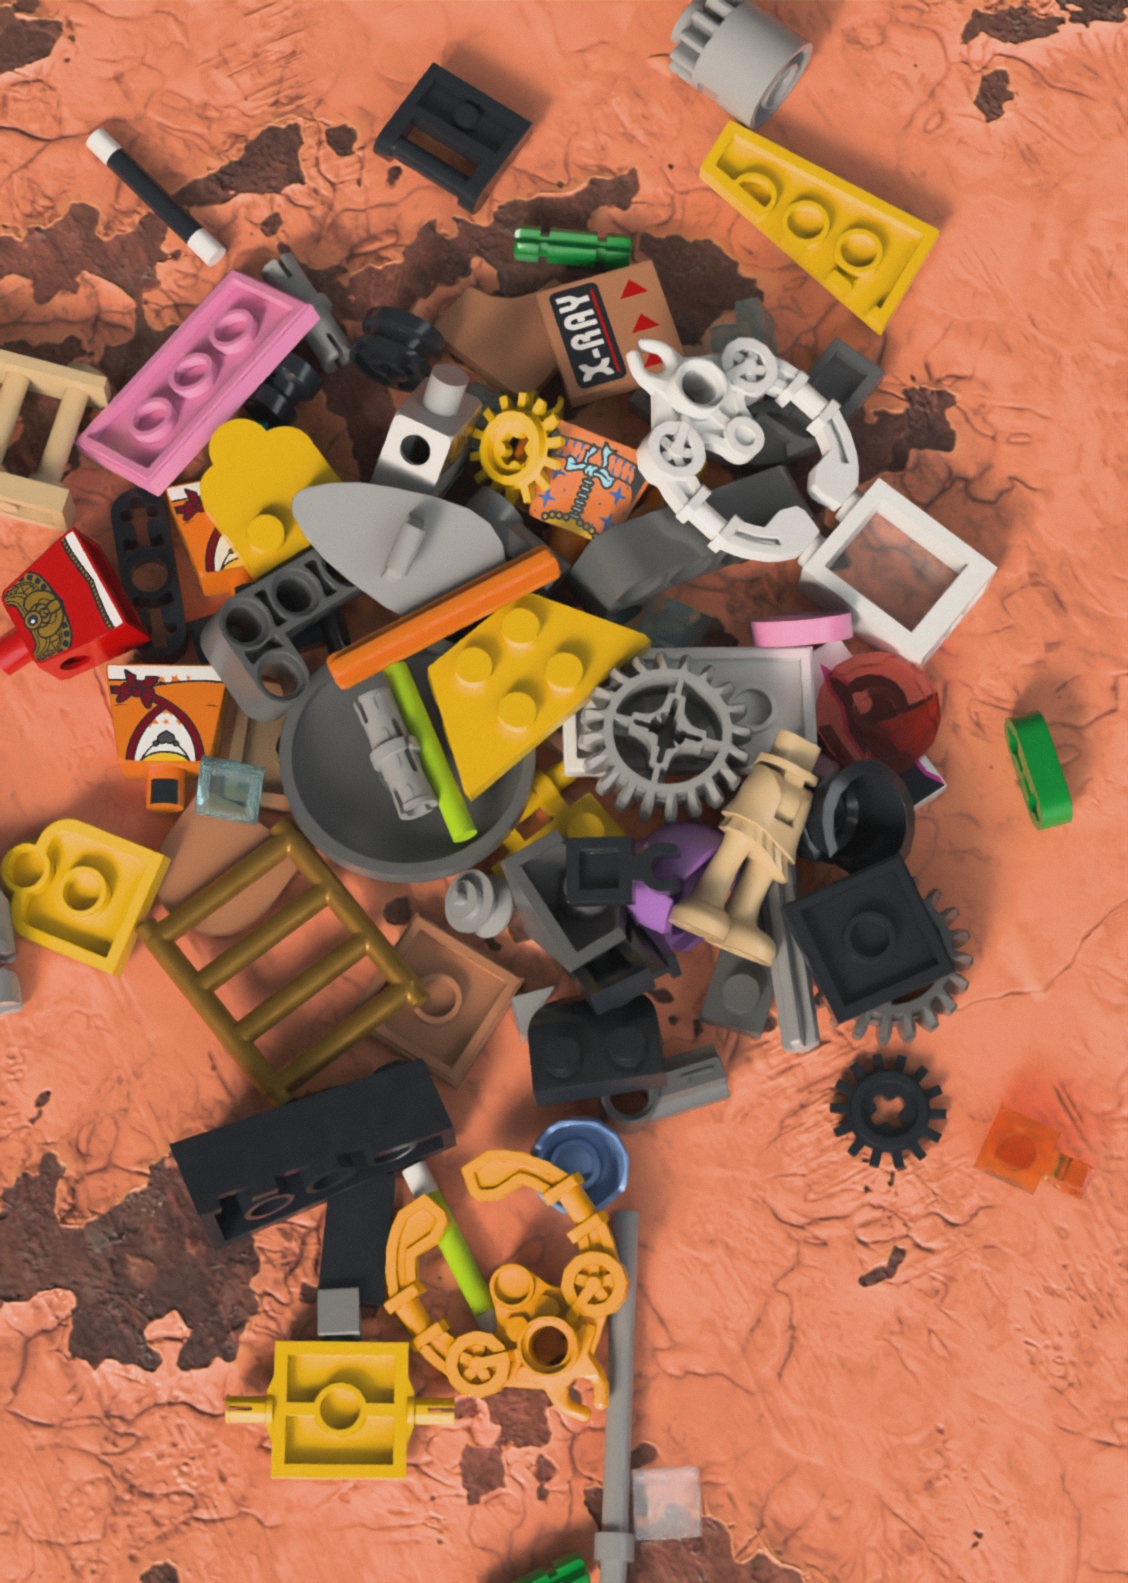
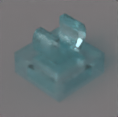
M759 297L735 302L737 324H723L710 329L712 352L714 354L719 353L728 343L738 337L758 340L765 344L774 356L778 357L774 319Z
M659 592L654 594L635 631L645 634L651 640L650 648L700 647L711 625L712 617Z

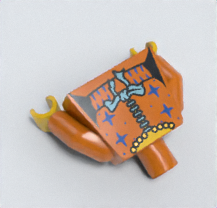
M534 390L529 394L531 409L539 398V391ZM559 395L557 405L553 409L546 410L543 421L553 413L558 415L560 419L558 426L547 437L561 436L564 438L565 445L554 450H548L547 455L555 458L562 465L560 470H554L546 466L542 468L550 480L551 487L547 491H542L534 481V501L527 504L530 505L529 516L554 525L547 545L570 563L572 569L589 540L592 541L611 527L667 507L669 504L665 501L659 489L647 482L639 471L636 457L637 449L565 421L564 398ZM527 437L518 439L513 453V460L526 461L528 455L525 453L524 447L529 441ZM706 459L701 471L696 475L698 481L700 480L702 473L705 469V466L707 464Z

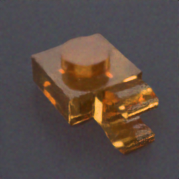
M1001 1105L973 1168L1031 1195L1036 1191L1042 1178L1057 1190L1079 1200L1086 1193L1096 1171L1094 1167L1054 1150L1061 1135L1060 1131L1004 1105Z

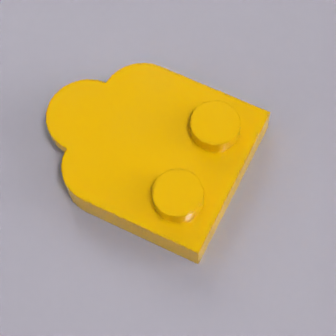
M233 419L220 425L212 434L209 442V455L213 465L207 469L201 479V501L208 517L253 580L258 582L314 549L303 535L292 514L291 502L295 494L303 488L342 481L309 436L297 428L279 426L266 431L260 424L249 419Z
M62 819L50 824L41 833L38 840H26L13 846L2 861L0 878L3 888L12 897L10 910L13 927L22 937L120 978L138 938L135 929L146 920L171 859L81 821Z

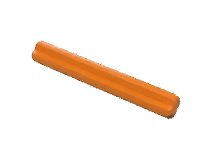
M539 545L329 655L326 659L327 667L335 683L341 689H349L383 671L389 665L408 658L558 579L561 575L559 564L552 551L546 545Z

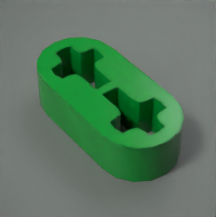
M1035 710L1007 717L1004 722L1007 747L1035 828L1040 831L1072 822L1073 811L1070 794L1043 715L1040 711Z

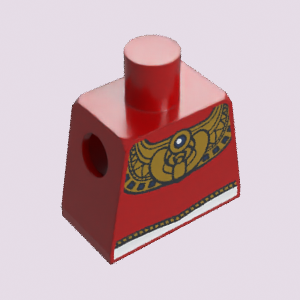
M75 527L63 534L3 590L1 595V601L15 625L14 628L0 636V667L8 675H12L31 661H34L45 672L59 680H66L152 640L100 544Z

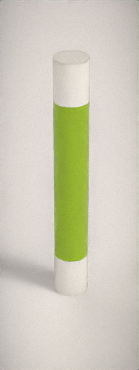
M418 1162L405 1169L402 1174L415 1199L424 1193L429 1194L448 1212L451 1223L442 1242L438 1246L480 1329L485 1332L494 1333L497 1326V1317L490 1288L426 1162Z

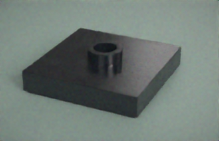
M901 853L782 905L780 908L835 1027L956 972V968Z

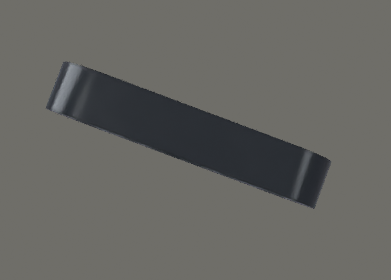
M134 488L122 493L115 500L111 509V522L121 583L135 609L137 607L142 608L137 613L150 635H152L153 628L149 609L160 607L167 632H177L167 636L166 647L155 648L153 641L150 640L134 650L137 656L146 664L173 665L186 653L189 645V635L170 521L166 505L160 496L158 497L143 488ZM145 508L148 517H155L147 522L151 546L139 547L133 523L128 522L133 520V510ZM156 563L164 567L168 572L165 584L160 589L152 592H144L136 588L132 583V577L136 569L141 565ZM172 601L174 602L172 606L166 605Z

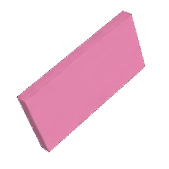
M233 268L74 441L75 446L84 457L159 497L210 441L214 431L232 417L319 321V315L312 304Z

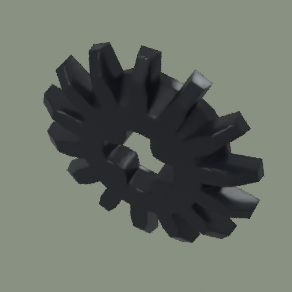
M882 1054L872 1055L873 1072L869 1074L865 1073L858 1062L850 1066L857 1080L854 1086L838 1079L835 1088L848 1097L847 1103H830L829 1112L847 1116L848 1123L833 1128L835 1137L854 1133L857 1140L847 1150V1153L852 1157H855L864 1146L871 1148L870 1167L879 1168L882 1152L890 1153L895 1169L904 1168L901 1151L908 1149L921 1161L927 1154L918 1144V1141L924 1138L936 1143L939 1142L942 1134L929 1128L928 1124L929 1120L946 1119V1109H930L929 1100L943 1094L939 1085L924 1091L919 1083L929 1071L922 1065L911 1077L903 1073L907 1057L898 1055L893 1070L884 1068ZM881 1095L887 1102L898 1098L903 1103L904 1108L898 1114L899 1120L902 1123L900 1127L893 1129L887 1122L879 1126L872 1122L871 1116L877 1110L873 1102L875 1097Z

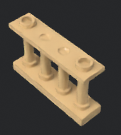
M0 349V383H2L0 390V516L66 533L72 528L77 511L70 489L65 488L61 479L86 406L103 410L113 399L108 378L102 376L100 371L87 364L69 362L67 366ZM27 390L62 399L37 473L30 474L29 478L6 473V470L1 466Z

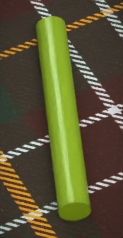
M406 662L391 664L383 670L384 677L393 692L399 713L409 735H413L418 739L421 750L417 754L427 780L431 785L434 795L437 797L439 809L452 840L455 843L466 841L475 836L477 830Z

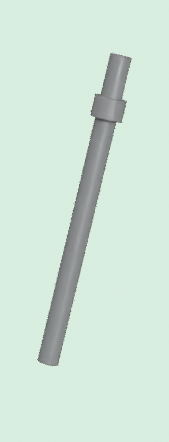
M619 1210L613 1212L612 1234L615 1239L620 1262L625 1265L631 1284L627 1301L616 1313L609 1315L607 1364L609 1406L606 1407L602 1527L601 1532H595L594 1561L600 1562L599 1583H627V1563L634 1562L635 1534L628 1533L639 1212Z

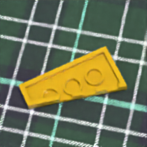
M730 119L700 166L699 178L880 337L938 241L940 230Z

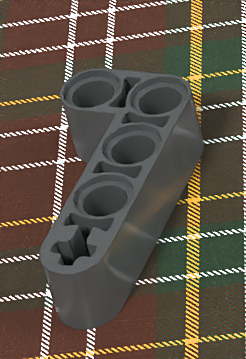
M784 465L772 467L711 490L712 493L705 500L727 521L737 514L746 523L764 527L779 510L798 506L805 510L814 523L817 520ZM667 506L618 524L599 534L586 546L568 573L566 580L585 613L622 626L638 616L654 594L745 559L722 550L715 553L707 546L711 541L689 520L684 524L675 517L676 513L672 508Z
M315 548L229 598L204 625L200 635L201 648L205 657L240 709L248 717L258 722H272L280 719L306 693L309 686L308 668L289 639L365 593L346 578L345 583L333 579L326 569V564H330L320 556ZM276 593L288 596L294 602L297 612H290L284 609L279 604ZM226 623L238 625L245 632L247 642H240L234 639L228 633ZM262 675L274 678L281 685L283 696L271 693L264 686Z

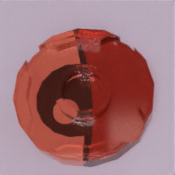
M882 651L856 654L836 665L821 685L815 704L817 738L828 756L843 766H848L859 760L872 759L882 762L897 775L917 765L933 746L941 720L938 692L923 670L913 663L909 665L903 660L896 659L897 655Z

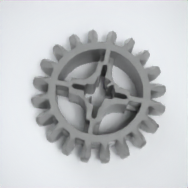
M663 651L658 652L655 655L653 670H648L644 661L636 656L630 660L629 664L631 679L622 671L613 668L608 673V683L612 690L595 686L591 692L590 699L597 708H589L582 711L580 722L592 731L579 735L578 747L587 752H596L584 760V772L586 774L606 772L597 782L596 792L603 796L617 788L620 793L614 808L621 813L629 807L632 800L640 803L638 820L642 823L649 821L653 807L662 808V819L665 825L675 823L678 806L683 807L690 820H697L702 814L699 797L708 806L714 809L719 808L724 801L719 787L726 790H736L741 778L733 768H746L750 761L751 755L738 746L751 741L753 736L752 729L745 725L735 724L746 716V705L744 703L725 704L732 696L735 687L730 681L724 682L716 688L712 687L710 684L716 671L713 665L705 666L699 676L690 673L692 657L689 654L683 655L679 661L678 668L673 669L668 668L666 653ZM659 694L667 695L663 706L655 712L647 714L634 711L631 717L620 714L631 703L643 697ZM686 700L700 709L707 717L713 728L716 740L707 738V731L693 726L687 720L685 715ZM672 714L674 718L670 730L673 731V743L671 749H666L662 763H658L657 756L660 749L657 746L658 732L660 728L665 727L668 715ZM614 737L625 739L624 746L639 751L646 762L644 778L631 770L620 757ZM698 760L712 763L704 772L690 780L672 784L663 783L667 771L673 765L679 763L696 765Z

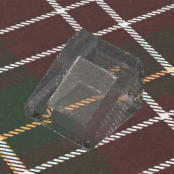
M699 1466L632 1469L630 1480L635 1541L702 1537Z

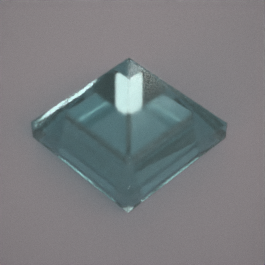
M202 755L194 813L257 826L266 767Z

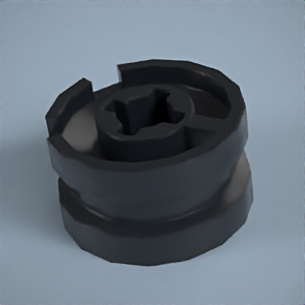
M373 306L367 311L362 322L364 335H360L353 342L349 351V360L364 375L381 385L397 391L412 393L425 377H430L431 365L441 360L446 349V340L440 331L430 323L412 313L388 306Z

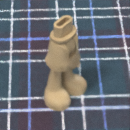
M779 729L770 752L759 753L753 764V770L745 779L738 793L721 811L725 816L718 826L725 832L722 843L693 891L673 907L668 918L672 924L691 934L703 937V940L737 956L765 966H772L777 954L776 943L758 928L757 921L761 905L771 882L788 883V865H795L797 847L813 799L812 791L804 786L816 787L819 780L812 774V770L821 751L820 747L793 732ZM745 860L746 864L743 868V871L738 881L736 882L728 900L726 901L730 887L734 881L737 871L740 868L743 861Z

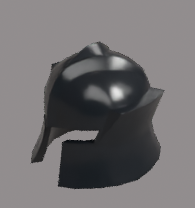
M820 752L812 770V774L819 779L816 787L804 786L812 791L813 799L796 854L812 862L836 864L837 867L845 870L850 875L898 853H901L905 861L911 852L915 835V811L912 797L902 779L882 762L865 759L855 761L848 766H843Z

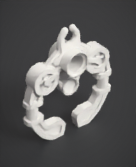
M641 337L637 342L638 350L657 354L662 360L663 369L658 374L651 373L644 368L641 353L638 350L631 349L626 354L632 376L651 396V431L641 441L636 452L639 471L647 482L659 489L665 501L676 513L675 517L684 524L689 520L711 540L707 546L715 553L722 550L740 558L762 562H781L797 558L820 532L805 510L798 506L779 510L764 527L746 523L737 514L727 521L705 501L712 491L704 484L701 486L696 475L701 471L705 462V450L722 456L730 463L742 465L749 462L763 448L765 441L763 430L754 421L746 406H750L760 400L765 394L776 398L774 401L782 408L791 400L812 420L806 430L815 436L822 454V458L808 474L807 492L813 500L834 512L855 490L859 479L858 456L851 432L839 411L841 404L834 398L830 401L826 400L807 382L810 376L805 371H800L788 362L774 356L765 344L754 338L738 337L728 343L718 354L682 357L673 347L663 341ZM684 391L687 392L689 395H691V396L693 397V399L695 400V402H693L692 400H690V399L686 396V394L684 393Z

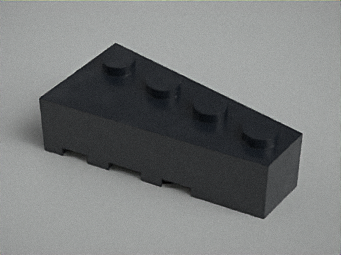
M419 1058L411 1062H407L404 1059L389 1062L379 1067L370 1076L329 1088L309 1097L171 1143L169 1146L200 1220L216 1251L322 1205L332 1196L385 1173L393 1174L457 1146L452 1122L423 1058Z

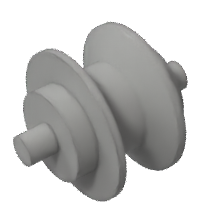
M475 869L460 873L450 884L445 897V915L451 927L456 931L473 933L481 938H491L501 933L508 925L514 909V899L508 882L500 876L487 875Z

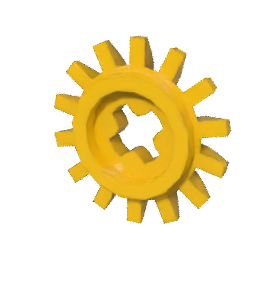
M519 392L517 408H515L509 396L504 395L499 398L502 413L497 415L488 407L482 413L489 423L484 431L475 428L472 437L481 440L479 451L470 452V461H481L483 469L474 475L477 484L491 479L493 482L490 488L499 494L505 490V499L513 506L519 497L520 491L524 503L534 501V481L542 491H547L551 487L550 480L542 468L546 466L554 470H560L562 463L548 456L547 453L548 450H554L565 445L564 438L561 436L547 437L560 422L558 415L554 413L543 421L547 410V402L538 398L531 409L529 394ZM512 437L519 439L528 438L529 441L524 447L525 453L528 455L525 462L513 460L510 463L509 458L513 453V448L509 442Z

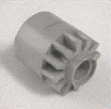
M693 0L683 11L672 30L670 40L678 46L674 48L669 56L673 60L668 69L697 91L704 93L715 101L719 107L748 128L756 130L773 116L793 91L809 63L813 45L773 15L761 9L752 0Z

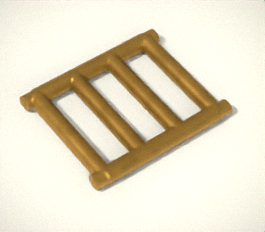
M288 817L281 818L270 829L273 837L161 921L157 922L152 917L140 923L135 929V932L145 943L148 951L273 1109L294 1102L296 1098L292 1093L407 1004L411 1009H415L425 1004L430 998V994L420 983L416 974L303 833L295 827ZM289 857L311 886L197 971L175 942ZM328 906L350 933V936L240 1020L236 1021L214 991ZM365 956H368L389 982L390 986L276 1072L254 1044V1041Z

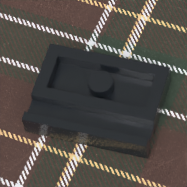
M627 914L625 933L627 938L623 942L573 972H569L562 966L597 1016L612 1008L624 1006L635 997L656 988L654 979L666 973H670L673 979L682 975L676 954L661 935L640 923L639 927L636 926L629 914Z

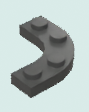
M836 337L807 372L810 376L807 382L826 400L830 401L834 398L841 404L839 411L848 425L882 383L885 371ZM639 388L628 400L627 410L651 426V396L643 388ZM684 391V393L686 394V396H687L690 400H692L693 402H695V400L693 399V397H692L691 395H689L687 392ZM776 398L746 406L754 421L762 428L765 438L763 448L749 462L737 465L728 462L722 456L709 450H705L708 462L740 469H766L799 461L817 452L820 448L815 436L806 430L812 420L791 400L782 408L774 401Z

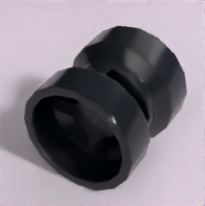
M290 351L242 406L255 419L268 421L269 429L279 426L291 427L298 419L297 409L300 406V402H310L323 387V381L312 366Z

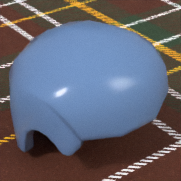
M585 1115L563 1117L551 1123L536 1138L530 1149V1155L551 1162L570 1175L579 1171L586 1181L582 1187L598 1211L613 1202L625 1191L628 1184L630 1156L619 1133L599 1118ZM537 1191L540 1199L544 1201V1199L542 1198L543 1194ZM560 1201L552 1205L559 1212L568 1214Z

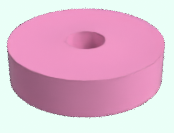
M850 610L795 612L759 617L751 620L752 641L755 647L811 645L853 637Z

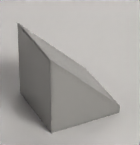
M555 986L511 997V1008L521 1044L526 1043L528 1040V1027L531 1018L538 1009L550 1002L554 995Z
M359 1287L318 1289L317 1333L320 1341L364 1342Z

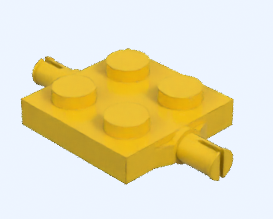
M275 1341L274 1375L267 1389V1395L234 1396L227 1394L225 1403L227 1408H252V1410H225L226 1424L266 1423V1428L272 1442V1479L406 1480L407 1445L413 1433L414 1425L454 1426L455 1416L454 1412H428L429 1410H455V1397H415L409 1380V1342Z

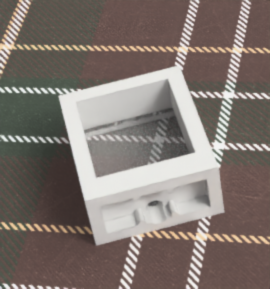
M878 478L865 494L856 489L837 512L835 519L841 523L826 539L819 533L801 554L797 563L803 568L796 589L823 610H850L853 633L891 662L902 664L917 675L986 592L998 567L882 479Z

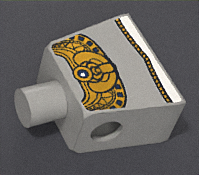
M449 364L435 365L432 368L430 377H425L399 407L391 423L370 484L390 486L441 499L444 498L463 474L473 440L472 435L483 406L478 397L465 392L469 378L462 369ZM415 457L418 458V459H420V460H422V461H424V463H413V462H414Z

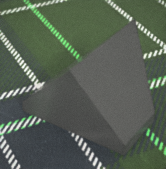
M557 829L502 861L501 866L526 935L569 972H573L627 938L625 933L628 912L625 905L570 907L567 904L566 838L561 836Z

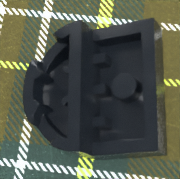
M645 994L635 997L624 1006L612 1008L598 1016L583 995L565 997L545 1004L531 1018L528 1027V1044L533 1094L537 1107L667 1087L662 1046L664 1043L654 1004Z

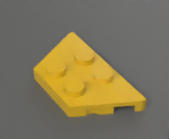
M529 593L495 611L428 667L427 678L435 704L440 710L443 720V731L449 750H452L460 777L463 797L471 803L589 703L591 701V692L595 686L605 688L609 686V671L616 668L624 673L629 669L632 658L636 656L642 658L649 652L651 640L645 634Z

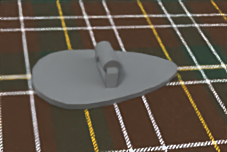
M339 482L303 488L292 498V514L303 535L320 556L351 583L381 605L402 617L506 563L503 544L489 522L471 509L435 496L390 486L361 482Z

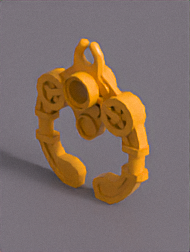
M487 1150L461 1168L469 1194L479 1202L503 1200L525 1185L542 1193V1198L548 1206H552L560 1201L575 1223L576 1227L568 1232L567 1235L573 1244L578 1243L580 1255L575 1256L564 1269L561 1287L550 1285L526 1266L506 1264L498 1268L490 1280V1293L497 1317V1326L494 1333L475 1330L456 1337L449 1332L453 1328L447 1318L434 1323L419 1300V1297L428 1291L423 1281L419 1278V1257L442 1242L451 1220L448 1212L429 1194L424 1193L398 1211L391 1227L386 1246L385 1265L389 1300L383 1305L389 1315L394 1313L398 1315L413 1338L409 1341V1346L413 1352H420L434 1367L448 1377L449 1383L462 1395L484 1398L501 1392L504 1387L542 1389L546 1392L551 1402L564 1415L581 1422H586L591 1418L592 1411L588 1406L571 1400L569 1386L575 1379H587L594 1386L593 1405L595 1408L603 1410L609 1406V1381L604 1368L595 1357L607 1316L616 1313L627 1301L631 1284L626 1267L620 1262L615 1239L608 1225L611 1218L604 1209L597 1210L582 1187L586 1181L579 1171L570 1175L551 1162L523 1152ZM550 1326L561 1330L568 1341L566 1357L555 1366L542 1361L536 1350V1341L539 1334Z

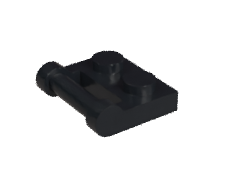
M433 62L384 126L375 141L373 152L387 162H391L394 159L457 197L458 206L474 215L483 207L494 185L531 137L533 123ZM416 127L474 163L478 168L469 177L407 138L408 135Z

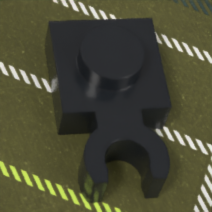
M632 836L566 838L567 904L570 907L636 905V886H647L652 892L662 896L675 895L681 892L679 880L658 879L655 875V868L663 859L681 858V850L675 844L659 842L648 847L643 854H635V840Z

